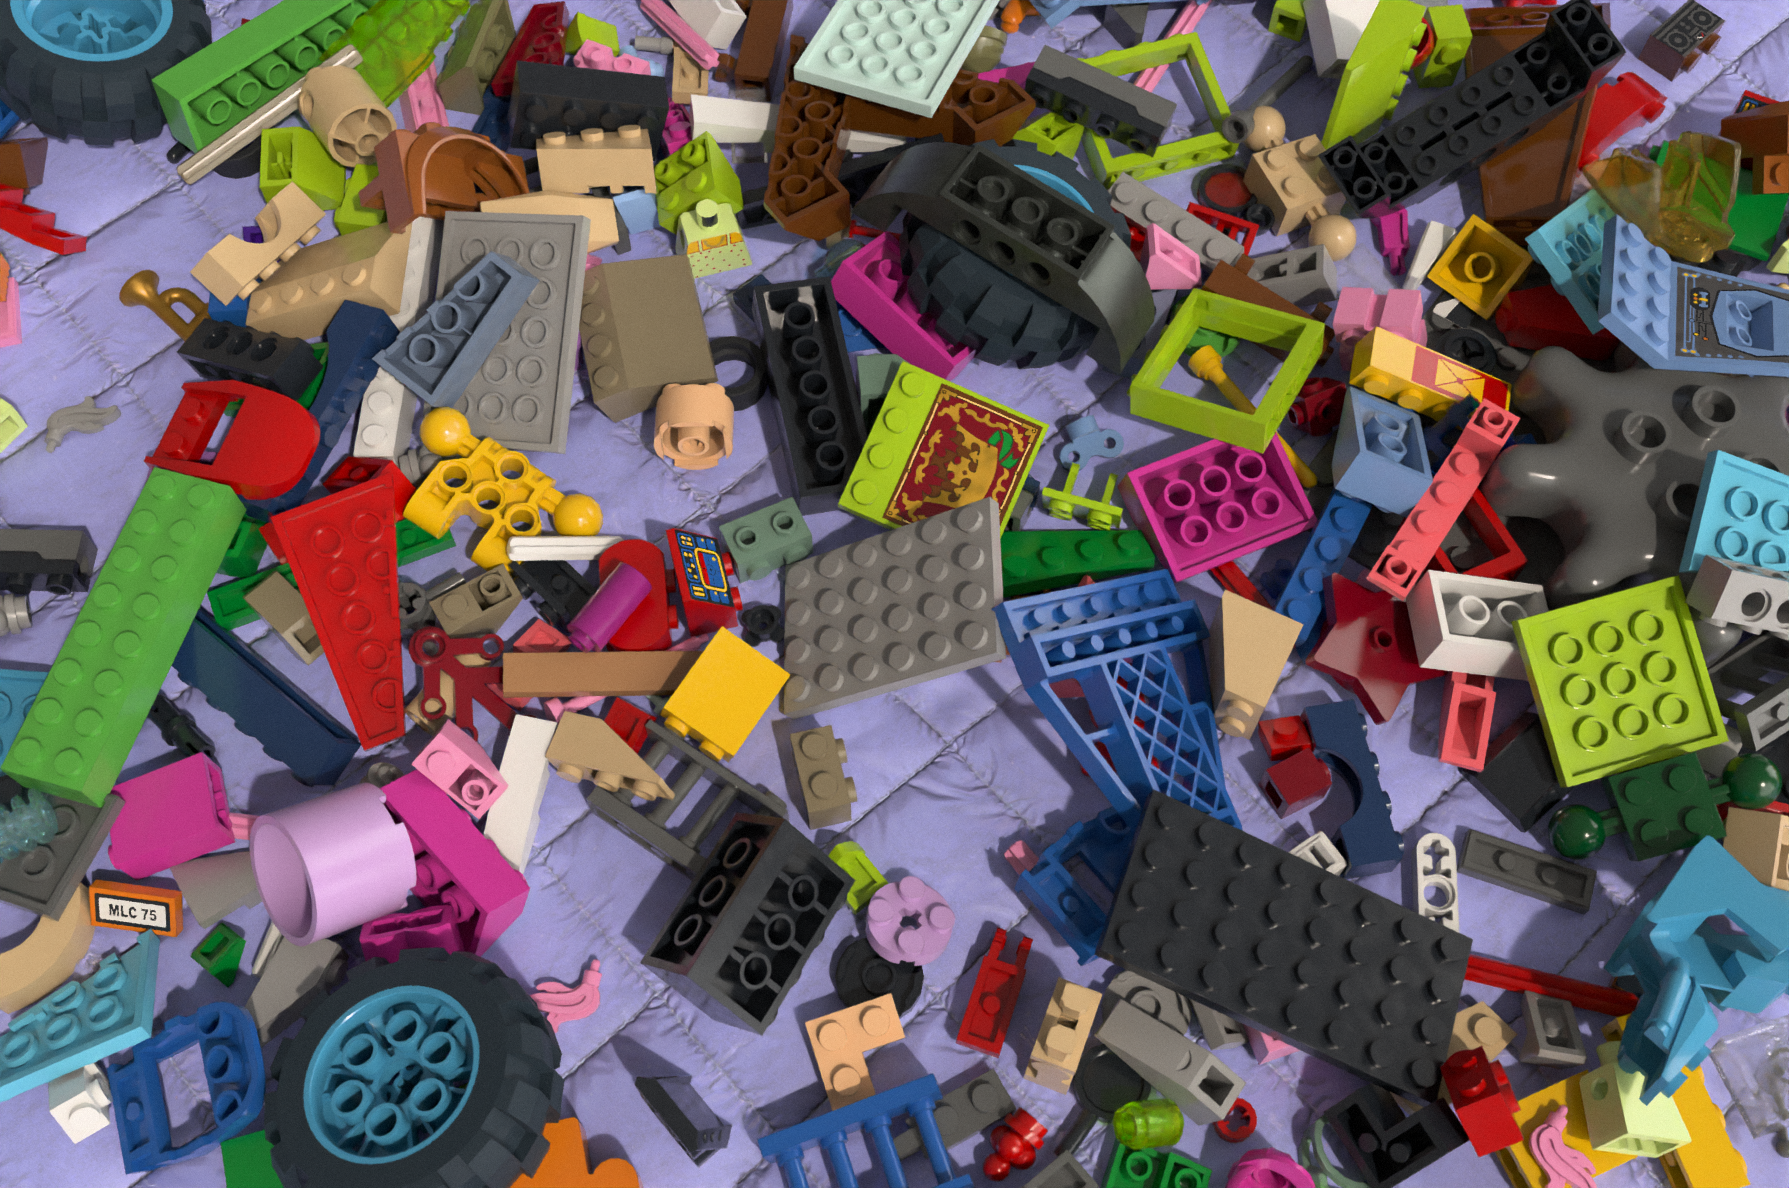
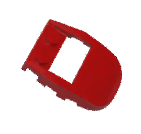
M236 380L183 383L181 388L185 391V394L152 457L146 456L144 459L145 464L151 470L157 467L231 486L236 494H242L245 499L266 500L286 493L301 480L319 444L320 425L316 417L295 400L258 386ZM239 398L245 399L213 464L199 463L228 403L237 402Z

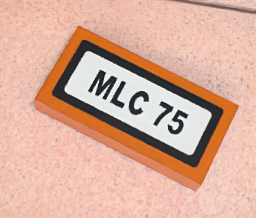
M98 879L89 886L91 925L142 933L151 929L157 935L177 937L183 930L182 891Z

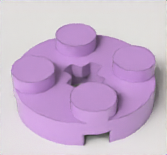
M907 876L899 882H892L883 886L872 896L865 917V932L872 948L884 959L896 964H900V961L903 960L906 962L915 961L914 966L925 965L936 960L945 951L955 923V915L946 900L936 890L924 885L923 881L917 877ZM902 916L914 918L919 928L915 929L912 926L903 928L900 925Z

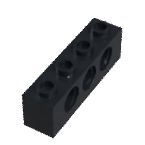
M204 318L177 351L184 361L202 378L214 381L236 380L287 396L296 402L324 367L313 355L315 353L313 347L301 338H286L273 331L270 333L258 331L251 326L240 327L227 320L219 322Z

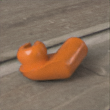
M1010 0L1002 11L1000 27L1004 32L1013 34L1018 31L1019 24L1022 23L1025 16L1041 15L1029 0Z

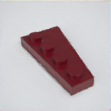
M565 1L534 4L491 83L496 96L512 94L517 61L564 66L569 11Z

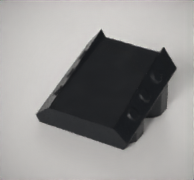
M1525 712L1487 747L1482 772L1469 769L1462 771V775L1523 833H1526L1576 786L1560 787L1539 714Z
M692 1076L637 1077L635 1087L639 1091L641 1098L698 1168L717 1151L727 1148L732 1125H724L691 1086Z

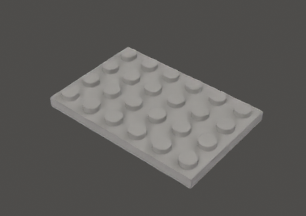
M445 211L436 300L443 299L454 289L453 285L491 251L509 256L540 280L453 406L454 409L459 410L468 420L471 427V435L480 441L490 437L509 450L565 454L591 223V219L583 215ZM424 401L423 419L427 413L439 407H434Z
M987 497L785 566L784 670L791 675L784 684V715L792 719L801 718L1006 659L1005 641L1001 634L996 614L992 611V608L1003 602L999 503L991 497Z

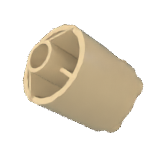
M341 65L325 68L314 67L309 70L305 77L306 81L298 95V109L301 117L331 156L342 165L355 168L356 163L371 165L377 162L374 147L386 138L390 132L397 130V124L392 113L356 70Z

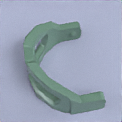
M1325 1114L1303 1132L1304 1135L1298 1147V1164L1311 1175L1315 1188H1331L1328 1186L1327 1176L1335 1184L1343 1188H1371L1369 1183L1355 1182L1343 1176L1331 1165L1324 1152L1321 1140L1324 1124L1330 1123ZM1311 1142L1314 1157L1321 1168L1310 1163L1309 1149Z

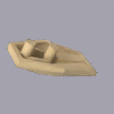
M544 190L483 201L479 204L480 212L583 215L591 219L587 254L610 247L619 242L613 199Z

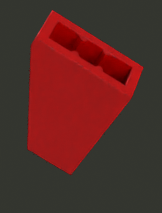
M1552 284L1507 293L1495 315L1497 328L1500 332L1504 333L1509 346L1540 350L1547 346H1561L1577 357L1602 361L1609 359L1620 342L1606 328L1593 335L1566 296H1561L1557 293Z

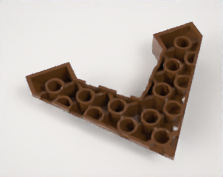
M791 34L790 54L786 64L784 90L781 94L775 130L774 151L771 154L768 172L769 181L767 190H765L764 207L785 231L821 241L851 226L850 195L837 179L852 130L912 138H922L942 133L945 142L969 146L973 143L994 139L997 145L1002 147L1003 144L1014 137L1036 107V101L1014 80L1000 78L999 83L978 79V73L960 69L932 118L795 80L794 66L809 44L805 43V37Z

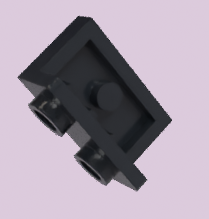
M565 560L527 561L523 566H520L516 561H512L508 565L513 581L523 599L527 600L530 597L539 605L536 609L548 624L554 626L558 623L567 633L569 632L567 625L597 591Z

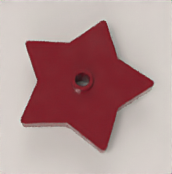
M1335 572L1323 578L1327 617L1321 627L1319 640L1307 656L1305 663L1309 667L1331 675L1341 687L1357 695L1376 725L1390 721L1409 685L1438 679L1447 675L1448 671L1419 667L1406 598L1402 601L1385 590L1375 593Z

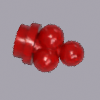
M1021 1107L1017 1109L1013 1116L1008 1113L1003 1121L1009 1126H997L990 1134V1145L995 1153L985 1157L982 1171L986 1178L991 1181L1000 1182L1007 1178L1010 1173V1164L1018 1170H1026L1032 1167L1036 1160L1034 1147L1040 1150L1045 1144L1042 1139L1048 1130Z

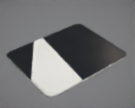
M1448 292L1443 294L1433 309V312L1462 328H1467L1476 314L1475 311Z

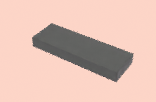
M1472 829L1465 833L1457 866L1458 873L1583 915L1589 911L1597 874L1596 870Z

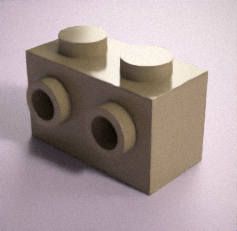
M831 725L790 734L792 756L810 830L852 821L851 803L858 800L852 776L844 778L841 766L843 763H848L843 738H834Z

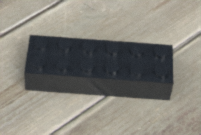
M830 276L755 286L752 313L793 499L802 516L843 510L838 508V503L868 436Z

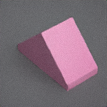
M1155 223L1148 225L1140 260L1150 288L1198 289L1202 287L1199 255Z

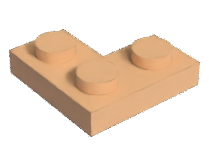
M891 993L805 1022L832 1111L876 1095L863 1052L906 1038Z

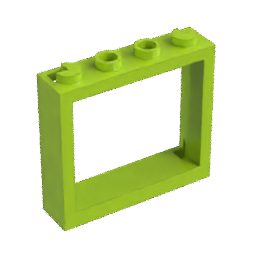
M1197 32L1184 35L1179 33L1170 36L1168 39L1152 43L1142 42L1135 47L1120 51L1109 50L1100 56L1092 58H1077L1116 77L1186 60L1215 130L1213 133L1158 146L1153 158L1144 153L1136 152L1112 158L1105 139L1095 131L1085 128L1081 142L1095 177L1106 190H1109L1122 172L1142 182L1234 158L1239 143L1230 142L1222 132V123L1231 112Z
M1193 288L1184 304H1178L1171 324L1163 327L1159 342L1154 350L1149 349L1147 351L1143 366L1138 374L1131 376V385L1126 392L1127 396L1130 397V414L1263 454L1322 353L1325 323ZM1199 327L1290 352L1253 415L1160 388Z

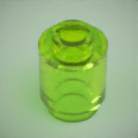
M1168 1098L1131 1101L1116 1111L1113 1119V1128L1118 1141L1132 1149L1166 1147L1177 1144L1181 1139L1184 1129V1118L1177 1104Z

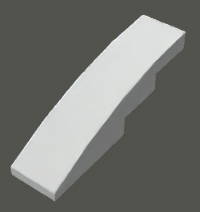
M516 714L499 770L509 786L489 808L483 836L496 844L500 855L513 869H517L524 874L540 823L538 811L550 776L548 770L549 760L545 755L556 732L558 723Z

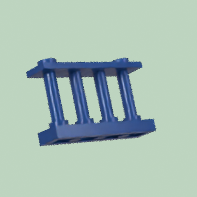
M934 1073L757 1139L762 1157L770 1164L777 1161L778 1167L784 1168L790 1188H810L801 1160L805 1158L803 1151L821 1145L822 1150L828 1151L839 1188H859L845 1143L849 1141L848 1134L865 1129L866 1134L871 1133L889 1188H909L889 1130V1126L892 1125L891 1118L908 1112L910 1117H915L938 1183L937 1186L932 1188H975L969 1174L956 1178L932 1111L936 1108L934 1102L943 1099Z

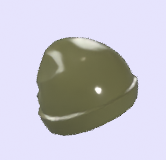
M985 25L960 69L976 73L991 71L1001 60V55L1004 53L1003 47L1007 43V34L999 29Z

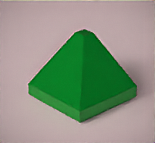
M221 923L190 957L228 988L234 982L246 941L224 923Z

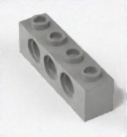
M1705 555L1685 603L1701 612L1699 618L1719 627H1726L1727 622L1735 623L1736 627L1758 635L1761 634L1763 629L1769 630V633L1789 641V573Z

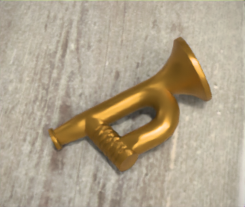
M150 269L142 270L130 277L119 293L121 303L127 307L142 305L149 308L184 342L204 318L211 319L208 313L209 303L205 304L195 293L188 289L180 287L170 288L159 295L157 291L159 277L154 271ZM176 302L183 303L195 314V317L189 323H186L171 308L172 304Z

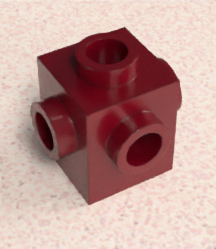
M1328 377L1306 379L1286 414L1293 428L1306 432L1310 436H1322L1330 433L1333 430L1332 427L1340 424L1345 393L1347 391L1345 383Z

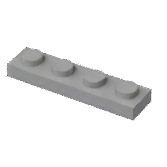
M1124 172L1121 173L1108 190L1112 195L1110 206L1114 213H1123L1126 222L1146 233L1148 225L1155 223L1197 253L1200 258V268L1209 274L1213 272L1220 259L1234 267L1241 255L1244 254V246Z

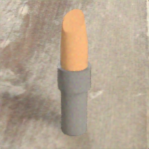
M635 36L636 50L673 55L674 47H681L671 37Z

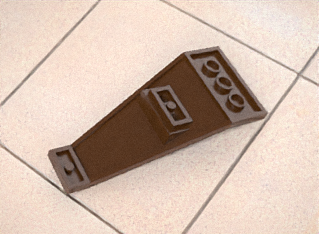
M1592 3L1608 27L1611 28L1610 3ZM1562 5L1465 8L1464 12L1473 36L1463 59L1465 79L1544 32L1550 12ZM1599 82L1577 102L1549 122L1545 128L1477 168L1484 221L1516 244L1529 245L1525 240L1526 237L1569 206Z

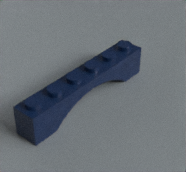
M349 300L343 302L326 331L329 344L328 366L322 387L313 405L308 410L316 417L320 425V440L316 451L301 480L286 493L266 500H248L242 494H236L247 509L245 512L247 516L273 524L270 517L301 506L303 499L314 480L319 476L321 468L333 447L338 443L340 435L352 414L357 410L359 402L371 381L377 375L380 365L372 360V358L381 350H386L396 341V336L400 333L383 309Z

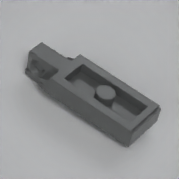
M993 1068L943 1096V1099L935 1101L936 1108L932 1110L946 1151L1003 1120L1008 1113L1013 1114L1016 1112V1107ZM910 1117L905 1120L909 1130L893 1139L899 1159L902 1161L920 1150L924 1158L927 1159L929 1157L915 1117Z

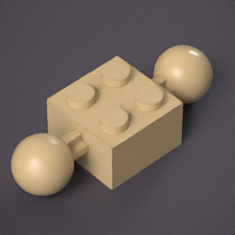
M1258 106L1253 117L1255 121L1254 131L1243 141V144L1248 149L1258 152L1252 154L1242 181L1250 195L1255 194L1257 197L1256 204H1264L1273 211L1275 221L1271 229L1276 236L1311 225L1308 236L1310 247L1324 244L1333 262L1346 258L1355 247L1357 235L1351 221L1339 215L1346 198L1318 157L1326 149L1316 134L1284 144L1283 138L1286 126L1283 116L1273 107Z

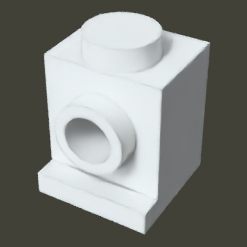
M96 1062L60 1076L48 1083L49 1112L74 1144L110 1124L109 1104L113 1102L109 1079Z

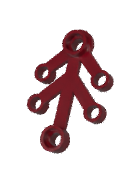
M424 627L412 636L409 642V654L413 662L423 669L424 698L419 704V713L423 719L437 721L446 712V702L440 696L441 669L454 681L456 726L470 731L472 739L477 742L478 731L473 724V698L508 729L509 738L517 713L485 685L503 684V667L466 668L454 657L478 654L484 660H495L504 650V642L500 636L486 634L482 638L450 639L445 631L437 627ZM487 640L495 642L498 647L497 652L494 654L485 652L483 643ZM426 642H433L438 648L437 654L433 656L425 654L422 645ZM436 701L440 705V712L436 715L427 713L425 703ZM529 714L523 715V716H528V717L537 718L536 716L529 715Z

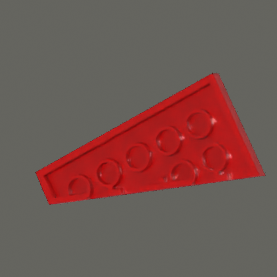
M391 472L270 517L365 752L406 736L394 477Z

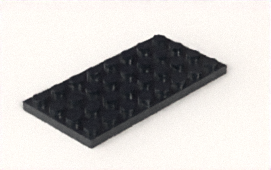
M1153 790L1147 795L1094 955L1417 1105L1425 1107L1438 1099L1443 1076L1440 1067L1446 1062L1473 939L1159 791Z

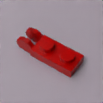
M999 927L994 935L988 956L984 955L956 1039V1044L999 1058L1027 970L1024 967L1033 939L1023 937L1016 951L1017 958L1014 965L1000 961L998 958L1007 940V930Z

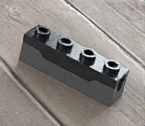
M1044 45L1033 68L1029 72L1024 88L1036 101L1037 108H1045L1062 116L1070 123H1078L1095 131L1103 138H1111L1128 146L1136 153H1144L1152 158L1170 126L1177 106L1174 102L1047 45Z
M0 529V590H8L15 594H29L31 591H48L57 595H69L71 592H88L98 549L87 535L79 530Z

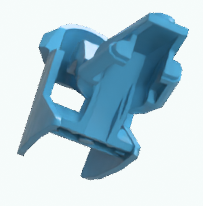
M1709 835L1705 836L1689 852L1670 883L1666 884L1646 904L1603 967L1613 977L1636 975L1644 990L1634 1011L1626 1020L1617 1058L1619 1066L1624 1072L1633 1074L1639 1071L1644 1076L1639 1100L1646 1106L1660 1092L1669 1099L1688 1078L1680 1070L1686 1066L1693 1072L1712 1052L1704 1044L1717 1031L1719 1024L1708 1001L1721 1012L1728 1008H1733L1751 1013H1760L1778 1000L1784 993L1789 995V891L1760 883L1723 846ZM1724 914L1750 936L1719 934L1715 932L1705 919L1708 916Z

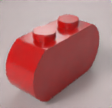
M629 539L612 545L599 559L600 586L619 563H626L638 570L650 582L652 590L606 644L607 651H665L671 648L672 629H679L677 605H670L669 593L677 592L674 568L667 569L663 552L648 541Z

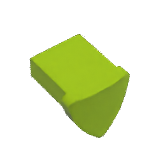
M580 12L576 13L567 30L565 53L576 55L588 39L612 48L613 56L617 57L620 49L616 26L585 16V14Z
M849 841L836 845L828 857L856 880L848 892L845 902L854 915H856L869 905L872 896L880 888L889 883L867 858L866 852L860 844Z

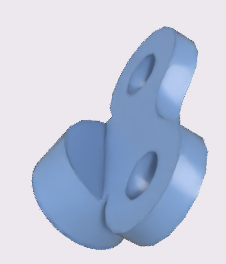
M1094 415L1083 417L1065 427L1072 443L1065 445L1060 451L1059 461L1065 470L1070 471L1072 462L1068 456L1069 453L1075 452L1079 456V461L1075 463L1080 464V471L1086 466L1091 457L1115 458L1123 450V437L1119 432L1112 429L1100 432ZM1111 439L1114 442V448L1107 449L1104 446V440Z

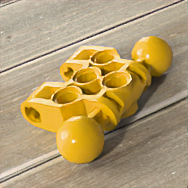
M448 406L434 408L425 415L420 425L419 433L425 447L431 453L441 457L459 454L463 458L444 460L437 464L405 507L403 516L435 538L440 539L460 516H470L477 526L489 529L474 550L471 561L487 572L504 564L510 576L511 573L508 565L512 560L507 555L506 546L508 540L512 536H541L540 509L553 516V524L561 536H596L600 532L603 525V513L600 505L593 497L582 493L563 495L554 489L556 480L530 464L528 458L522 453L510 451L490 437L480 441L471 435V427L468 420L459 410ZM510 470L518 472L521 477L511 480L505 478L502 474ZM452 478H458L465 484L453 488L447 486L445 482ZM484 500H492L498 506L494 509L486 510L478 504ZM521 521L528 523L532 528L528 531L520 532L515 530L512 525ZM516 561V562H517L520 566H522L525 561Z

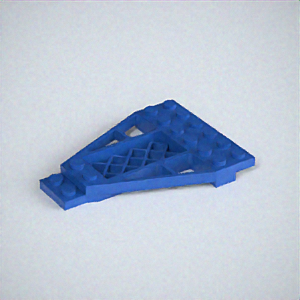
M1168 569L1006 601L992 608V611L996 614L1001 634L1025 691L1134 834L1147 795L1153 790L1169 797L1171 796L1188 806L1242 830L1241 822L1226 790L1203 648V640L1211 637L1196 600L1181 601ZM1180 651L1184 655L1191 705L1170 660L1169 653ZM1118 675L1128 682L1127 689L1117 683ZM1071 678L1076 679L1081 685L1097 723L1098 732L1086 735L1050 688L1049 684ZM1140 691L1150 698L1149 705L1139 699ZM1135 715L1145 722L1143 729L1134 723ZM1157 731L1166 737L1165 745L1156 739ZM1100 741L1105 744L1118 776L1094 746V742ZM1152 755L1162 762L1160 770L1151 764ZM1174 772L1184 777L1182 785L1173 780Z

